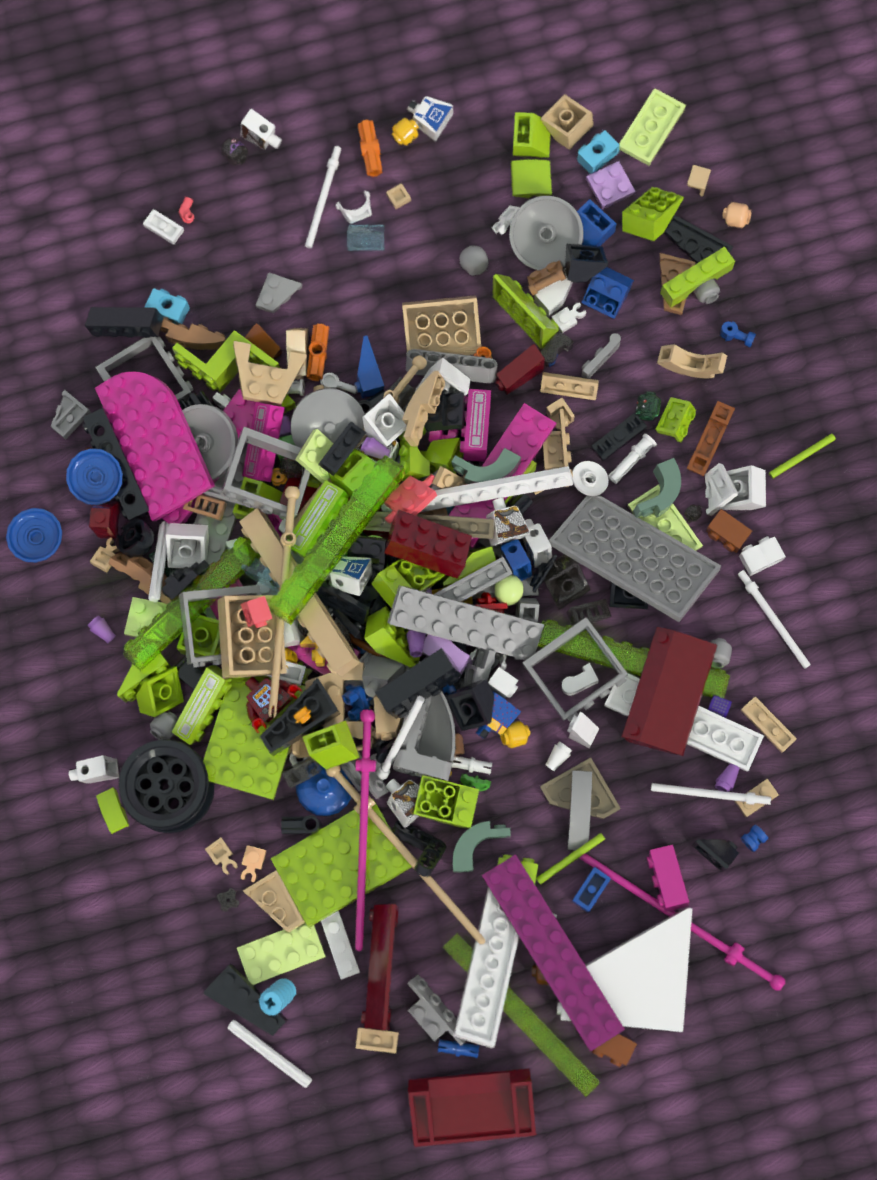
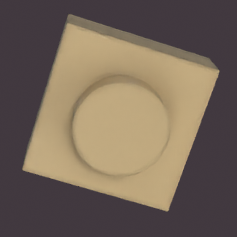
M402 183L386 192V196L395 210L411 201V197Z

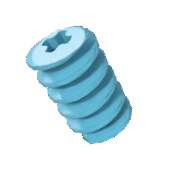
M279 979L267 988L259 998V1004L263 1012L268 1015L278 1014L296 995L295 985L288 979Z

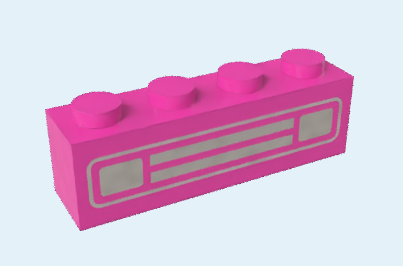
M469 389L468 396H465V408H467V411L464 412V422H466V426H464L461 432V437H465V440L460 443V452L464 453L463 460L486 461L491 390Z
M256 402L251 429L279 439L285 407ZM248 443L242 476L271 482L276 453Z

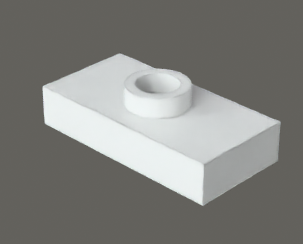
M154 209L143 223L144 227L173 245L184 232L183 227Z

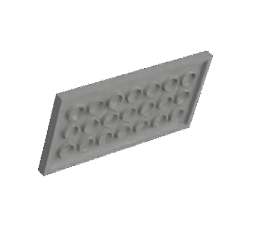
M587 495L549 539V543L553 548L678 622L682 620L721 569V565L642 519L636 518L635 515L600 495Z

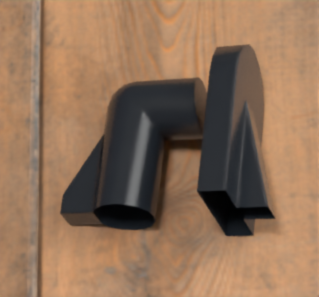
M378 739L372 745V749L377 754L375 759L378 763H384L394 744L393 740L383 741Z

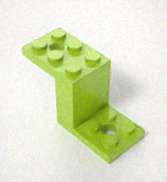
M235 330L206 364L180 344L176 343L172 347L175 353L174 357L183 369H190L192 371L191 374L196 379H203L211 390H217L220 393L238 373L235 351L233 349L234 341L251 344L249 363L280 368L277 361Z

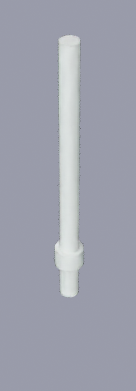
M338 146L334 147L332 156L327 163L328 170L305 243L307 248H312L333 175L339 165L338 159L341 148Z
M744 570L739 572L738 576L745 584V589L749 594L753 595L804 669L809 667L811 664L758 591L759 587L757 584L751 581Z
M422 696L417 697L388 756L376 773L382 782L384 779H387L390 767L425 701Z
M652 783L651 791L742 801L754 805V803L770 805L771 797L755 795V793L751 792L742 794Z

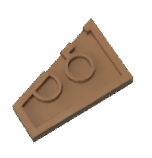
M660 253L661 284H665L691 268L696 262ZM663 298L664 311L682 315L686 299L670 308Z

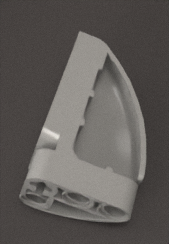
M443 692L425 700L426 702L419 710L395 757L393 770L416 777L424 775L444 781L449 780L455 755V726L447 699Z

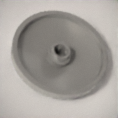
M540 196L527 201L517 210L510 225L509 236L512 249L519 260L530 268L541 270L549 263L559 260L564 267L566 243L582 245L584 230L581 218L572 205L558 197Z
M323 388L313 391L301 399L293 411L291 418L293 441L296 446L302 448L311 432L318 429L334 444L350 422L363 430L362 417L365 413L357 400L342 390Z
M203 404L189 406L182 410L210 476L214 480L228 471L238 441L235 425L224 411L215 406Z

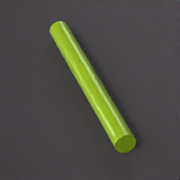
M831 433L770 471V477L772 479L830 444L836 440L835 436Z
M598 834L536 878L537 881L542 884L604 841L605 837L603 834Z

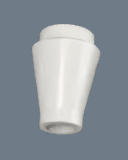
M559 741L557 745H554L545 765L555 771L571 756L572 750Z

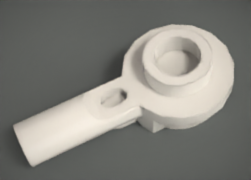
M326 373L323 375L320 383L324 385V388H338L356 394L355 386L339 381L335 374Z

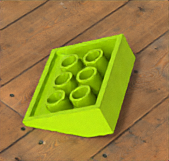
M499 274L493 276V298L541 350L558 337L559 326L557 323L546 316L547 314L542 307H537L530 294L523 292L518 281H513L509 276Z

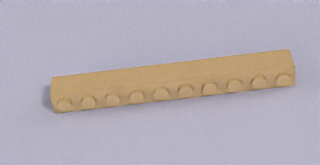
M256 508L239 521L243 527L241 531L247 538H250L252 541L251 547L256 553L259 552L261 563L266 568H269L271 571L269 573L270 577L274 582H278L280 586L284 548L280 544L281 537L266 514ZM291 555L287 598L290 601L288 605L293 612H297L299 623L309 631L307 633L309 639L313 643L316 642L319 647L317 651L320 656L328 661V669L333 674L336 673L343 676L361 662Z

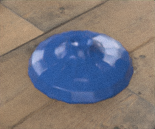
M87 449L79 452L71 459L67 468L66 481L70 492L78 500L86 504L100 505L109 502L118 494L122 485L123 472L119 462L112 454L102 449Z
M31 508L24 510L16 515L8 526L6 535L8 548L15 557L24 562L37 563L47 560L57 551L61 544L62 529L60 522L54 514L45 509Z
M320 764L321 769L309 776L304 771L306 769H302L297 779L296 793L299 802L307 811L317 816H330L339 813L348 805L351 799L349 793L335 777H329L326 774L325 768ZM341 769L340 772L342 773V775H343V776L349 781V783L353 786V783H352V782L350 781V779L347 777V775L345 774V772Z

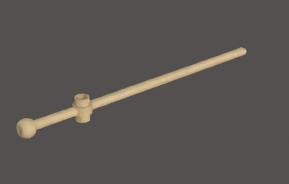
M420 355L415 356L412 360L413 366L393 391L387 390L384 393L383 398L390 393L399 405L398 396L418 370H423L426 367V359ZM364 435L355 449L367 438L366 435ZM321 483L318 489L314 492V494L311 496L308 502L304 505V507L295 517L293 530L300 521L301 517L307 510L308 506L310 505L314 497L316 496L317 492L319 491L323 483Z
M289 486L285 490V496L288 499L285 533L280 538V544L284 548L268 715L271 717L272 706L274 707L273 718L277 712L291 548L296 543V536L293 534L295 502L300 496V491L295 486Z
M340 765L325 769L326 774L329 777H335L355 800L357 805L353 808L360 815L361 795L342 775ZM369 796L368 817L407 862L415 868L416 858L371 808L376 803ZM420 876L473 938L483 945L485 938L431 876Z

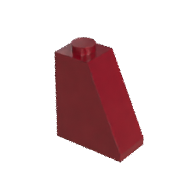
M535 344L496 374L495 384L506 395L544 371L545 358Z
M109 501L100 505H94L91 508L89 527L98 538H117L120 501Z

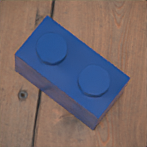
M594 867L571 902L589 913L611 878Z

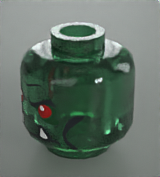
M647 391L645 394L639 395L635 411L640 419L652 421L658 417L661 409V399L656 396V393Z

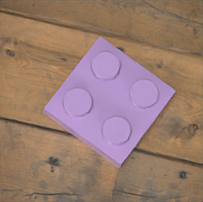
M619 161L586 176V180L602 209L635 195V190Z

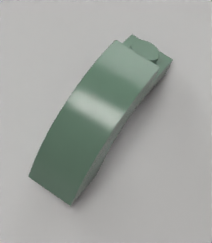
M506 448L503 449L499 458L493 464L485 467L474 466L456 455L452 460L453 470L460 475L466 474L464 480L467 484L511 477L521 464V457Z
M674 458L657 464L653 470L660 486V493L658 496L636 505L633 510L636 518L639 516L647 517L652 513L657 518L664 514L677 498L681 488V473Z
M490 821L482 822L469 828L460 837L455 846L453 873L473 872L472 857L476 846L486 839L511 837L510 828H506V825H494V829H490Z

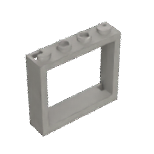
M160 336L157 338H143L96 366L97 371L105 382L111 378L108 374L109 371L154 345L183 389V391L175 395L178 402L181 400L188 401L189 395L192 394L191 391L194 390L189 381L185 382L182 376H184L181 368L179 366L175 367L172 363L175 360L169 351L165 352L163 349L165 344Z
M243 427L220 495L229 498L230 501L242 502L246 507L261 509L265 514L278 515L280 519L284 520L287 515V506L233 487L231 484L245 442L296 461L295 459L302 448ZM305 468L298 487L300 496L295 502L294 519L298 514L310 472Z
M259 585L189 591L179 594L187 665L193 664L194 667H203L207 662H212L213 665H221V654L201 657L194 656L188 602L220 599L224 596L261 595Z
M587 617L523 662L527 672L562 720L568 719L569 722L574 715H579L577 713L582 708L587 710L595 704L593 700L600 696L602 699L611 692L609 690L614 685L619 687L627 681L625 677L628 675ZM586 629L618 675L565 713L535 672L533 666Z

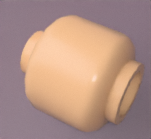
M732 202L728 208H724L723 218L728 226L743 228L750 222L751 210H749L746 204Z

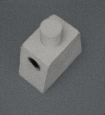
M371 655L362 675L365 693L370 697H374L377 690L406 672L405 665L392 659Z

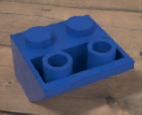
M589 199L577 211L584 230L582 245L601 246L615 233L616 223L592 200Z
M606 267L592 277L582 303L615 319L634 280Z

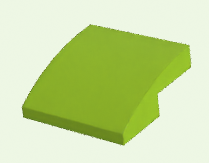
M516 160L511 162L512 196L530 198L532 195H552L550 161Z

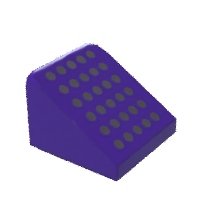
M713 695L707 710L726 718L732 702Z

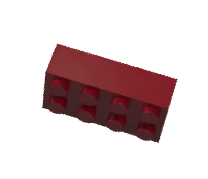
M398 510L391 524L384 553L458 579L466 565L472 536Z

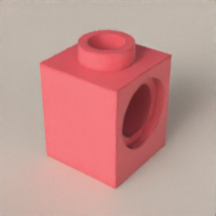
M265 596L241 604L248 627L255 625L256 628L267 625L266 621L272 619Z

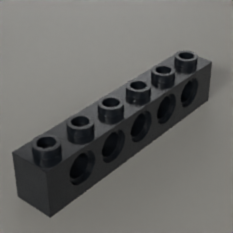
M101 408L82 417L85 422L83 423L84 430L87 434L90 433L92 438L90 443L93 449L105 451V447L108 444L112 445L110 454L120 462L123 472L122 479L127 478L128 480L125 487H120L115 498L118 502H121L123 507L121 512L125 519H140L149 514V508L130 468L127 457H125L121 448L120 440L116 437L113 424L110 423L107 417L108 412L106 409ZM104 427V434L102 436H98V429ZM134 495L135 502L129 505L128 498Z

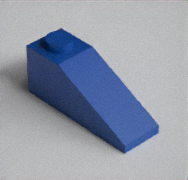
M368 336L363 338L357 380L354 382L357 393L360 392L362 398L375 395L382 389L384 390V383Z

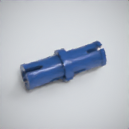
M439 1039L438 1052L456 1054V1057L464 1055L478 1058L479 1045L466 1043L460 1045L458 1042Z

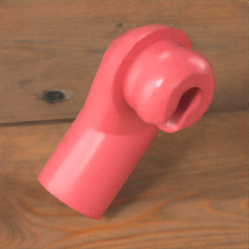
M185 197L179 209V214L185 223H191L194 220V214L190 211L193 200L189 197Z

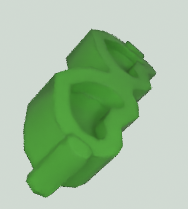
M463 773L460 778L464 786H475L479 791L487 790L491 784L489 780L478 779V776H475V778Z

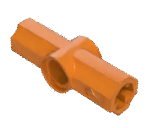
M363 120L358 123L362 157L365 160L367 176L376 177L383 173L379 156L381 155L379 142L376 139L373 121Z
M317 323L313 325L306 375L307 379L312 381L323 379L329 326ZM316 351H322L319 354H314Z

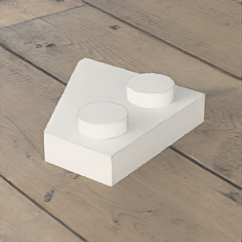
M718 463L705 474L706 498L709 501V508L706 509V513L712 516L735 498L738 492L723 464Z

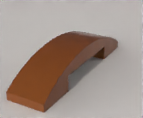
M717 401L687 470L704 477L735 408Z

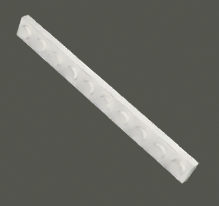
M567 466L435 490L437 496L421 512L573 485V478L570 468ZM385 503L381 506L382 511L392 512V509L388 508Z

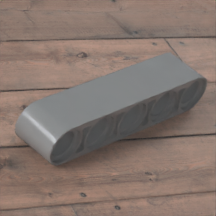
M411 349L406 353L407 372L413 366L412 360L415 356L420 355L427 361L426 367L423 370H418L416 375L425 376L430 367L444 358L470 378V381L493 383L496 380L497 361L492 358Z

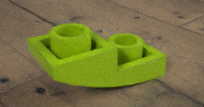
M114 787L96 795L110 833L113 834L129 826L125 809L121 806L117 790Z

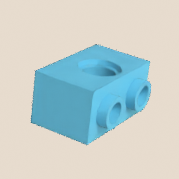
M604 130L601 134H596L587 146L583 145L579 149L577 161L592 174L601 169L619 153L620 145ZM599 150L601 153H598V154H597V153H594L593 151Z
M153 288L144 307L156 308L162 317L170 319L176 325L183 324L190 309L187 300L182 296L177 295L175 297L164 289L157 290ZM166 304H172L170 308H164Z

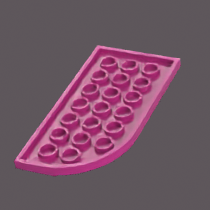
M125 372L115 375L95 387L103 408L108 412L107 417L110 423L113 424L116 437L120 440L121 448L125 457H127L130 468L147 503L148 513L152 521L161 519L215 486L179 402L172 390L162 380L146 373Z

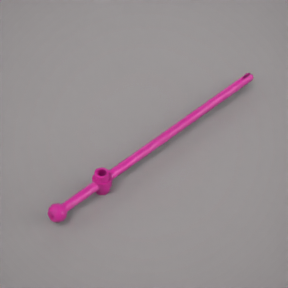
M362 710L360 712V719L363 722L362 759H356V771H361L355 948L357 951L363 949L369 772L376 771V760H370L371 722L375 720L373 710Z
M585 853L579 857V859L593 868L596 867L613 881L670 917L677 913L674 910L665 912L664 908L659 906L657 899ZM691 922V931L726 954L724 959L726 963L735 966L739 962L769 981L772 989L776 991L782 989L785 979L781 975H772L743 956L744 948L741 945L734 943L732 947H729Z

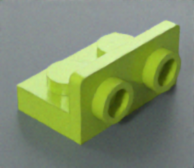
M670 397L656 427V431L660 434L675 437L677 442H682L688 433L691 421L695 418L696 409L689 401Z

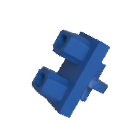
M349 684L345 687L347 692L342 695V699L346 705H352L353 709L348 711L349 719L358 721L360 720V712L362 710H370V701L374 697L368 696L362 686H352V684Z

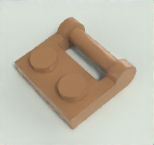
M561 261L551 262L545 268L532 272L527 277L528 287L534 296L538 294L539 290L559 280L567 279Z

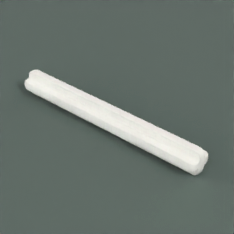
M162 521L159 525L148 597L149 601L154 603L160 600L167 555L166 533L170 524Z
M236 1020L230 1022L227 1027L228 1030L304 1088L309 1086L312 1078Z

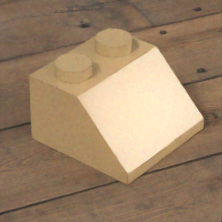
M565 94L541 118V122L553 138L569 150L593 127L592 112Z

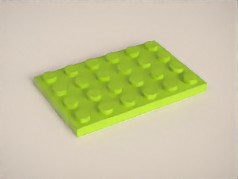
M254 676L259 683H261L265 678L269 680L272 679L271 677L267 676ZM251 677L233 678L230 682L232 684L230 690L224 694L203 760L209 782L274 800L290 746L273 756L260 736L305 691V686L297 685L303 690L302 692L297 691L295 693L297 699L293 698V701L266 725L267 728L260 726L258 728L259 733H257L252 727L246 709V703L248 702L246 696L251 690L245 683Z
M375 804L371 808L389 827L377 804ZM355 810L271 858L308 928L357 900L360 815ZM369 817L365 895L412 867Z

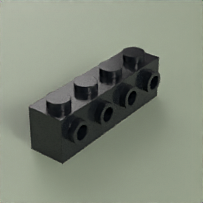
M91 307L85 327L95 337H158L164 318L156 308Z

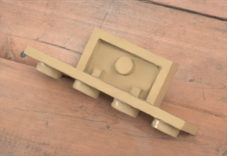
M564 409L559 411L560 431H552L543 444L545 470L567 467L568 463H571V451H567L570 438L569 433L565 432V427L568 426V416L564 415Z

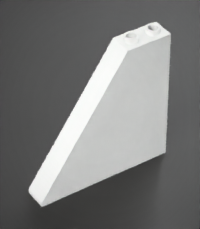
M686 907L585 964L623 1026L683 1032L692 908ZM558 1002L557 1014L560 1015V1019L571 1021L560 1002Z

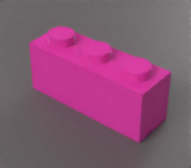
M673 845L650 850L649 857L646 858L649 869L653 868V885L655 888L658 887L660 895H657L659 906L663 907L665 912L688 907L689 899Z

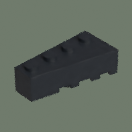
M317 677L313 684L260 737L270 754L274 756L302 739L303 736L310 734L340 715V712ZM304 706L311 710L310 719L303 724L300 721L295 723L296 719L293 715Z

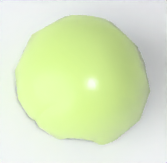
M510 575L499 581L494 587L495 597L500 603H507L508 606L516 604L523 595L522 581L515 575Z

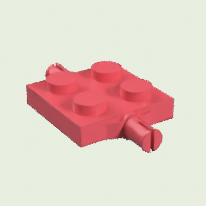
M430 474L424 481H419L410 475L383 501L388 508L392 509V512L385 517V520L391 524L398 510L417 516L437 496L435 490L429 487L435 476Z

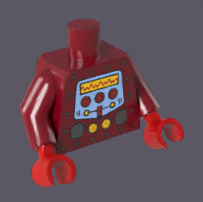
M253 676L245 683L251 690L246 696L248 699L246 709L252 727L259 733L258 728L260 726L267 728L266 725L274 719V707L272 706L270 717L268 711L271 680L265 678L259 683ZM279 679L276 716L293 701V698L297 699L295 696L297 691H303L296 684Z

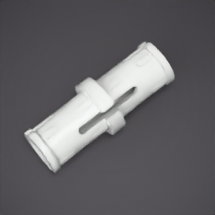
M454 755V761L461 763L453 762L452 768L469 770L471 773L476 771L491 774V769L483 767L492 768V762L475 760L474 757L469 759Z

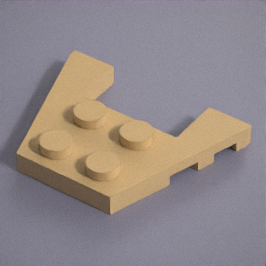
M234 341L233 349L235 351L243 399L281 406L307 355L290 352L287 369L249 363L251 344Z
M364 662L359 663L343 676L331 672L318 677L340 712V715L322 725L323 727H329L345 721L344 702L342 699L344 680H363ZM316 678L305 681V690L313 684ZM346 721L351 735L355 738L363 739V722Z

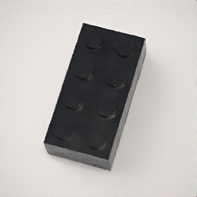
M441 648L377 690L375 694L391 716L395 719H401L409 714V710H411L418 696H422L425 700L430 696L434 697L440 694L445 686L455 684L462 675L450 656Z

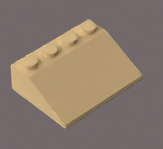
M476 295L402 303L407 351L419 349L460 355H474L476 350L481 347Z
M279 595L224 596L218 599L222 678L272 675ZM265 596L272 619L266 621L267 625L256 628L255 625L248 627L241 604ZM284 634L280 674L287 673Z

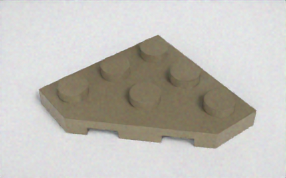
M592 758L585 760L540 786L550 805L570 810L572 770L592 771L590 816L605 819L621 809Z

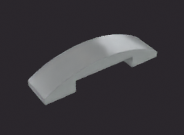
M572 770L568 850H577L589 841L592 771Z

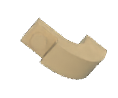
M673 344L661 346L657 364L686 376L714 378L715 374L723 373L727 355L724 353L694 354Z

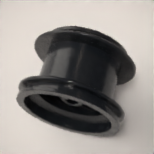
M156 740L140 746L127 758L121 769L119 794L124 808L134 820L157 832L177 833L191 828L206 815L214 797V783L209 782L207 769L203 762L204 759L191 747L175 740ZM157 764L163 765V770L160 773L154 772ZM177 765H182L183 771L175 775L174 768ZM146 780H150L151 787L144 790L143 783ZM168 780L169 788L162 790V782ZM190 783L191 789L186 793L182 792L183 784ZM159 798V805L152 808L151 800ZM178 799L179 806L176 809H171V801Z

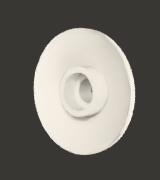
M584 461L577 464L573 469V484L581 493L588 496H597L606 490L609 482L608 475L599 464L592 461Z

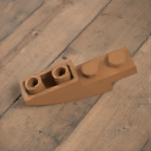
M163 317L160 331L166 333L169 343H178L182 347L190 349L212 350L219 349L226 341L222 333L208 331V328L201 324H198V326L191 324L188 330V327L185 325H176L170 319Z
M121 552L110 557L109 565L115 567L117 571L128 574L132 579L139 580L138 588L149 595L154 564L142 556L130 558ZM165 574L163 575L162 588L166 585L164 580L167 579V576ZM161 590L160 600L165 604L171 605L176 600H179V595L171 600Z

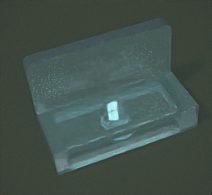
M348 225V251L384 250L385 225Z
M255 558L250 567L242 564L241 568L248 577L278 592L280 587L278 582L272 580L269 575L271 571L261 563L260 559Z

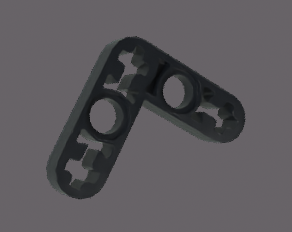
M399 820L396 821L392 829L396 837L423 851L414 868L416 873L423 877H429L441 860L447 847L446 844L411 824L404 828Z

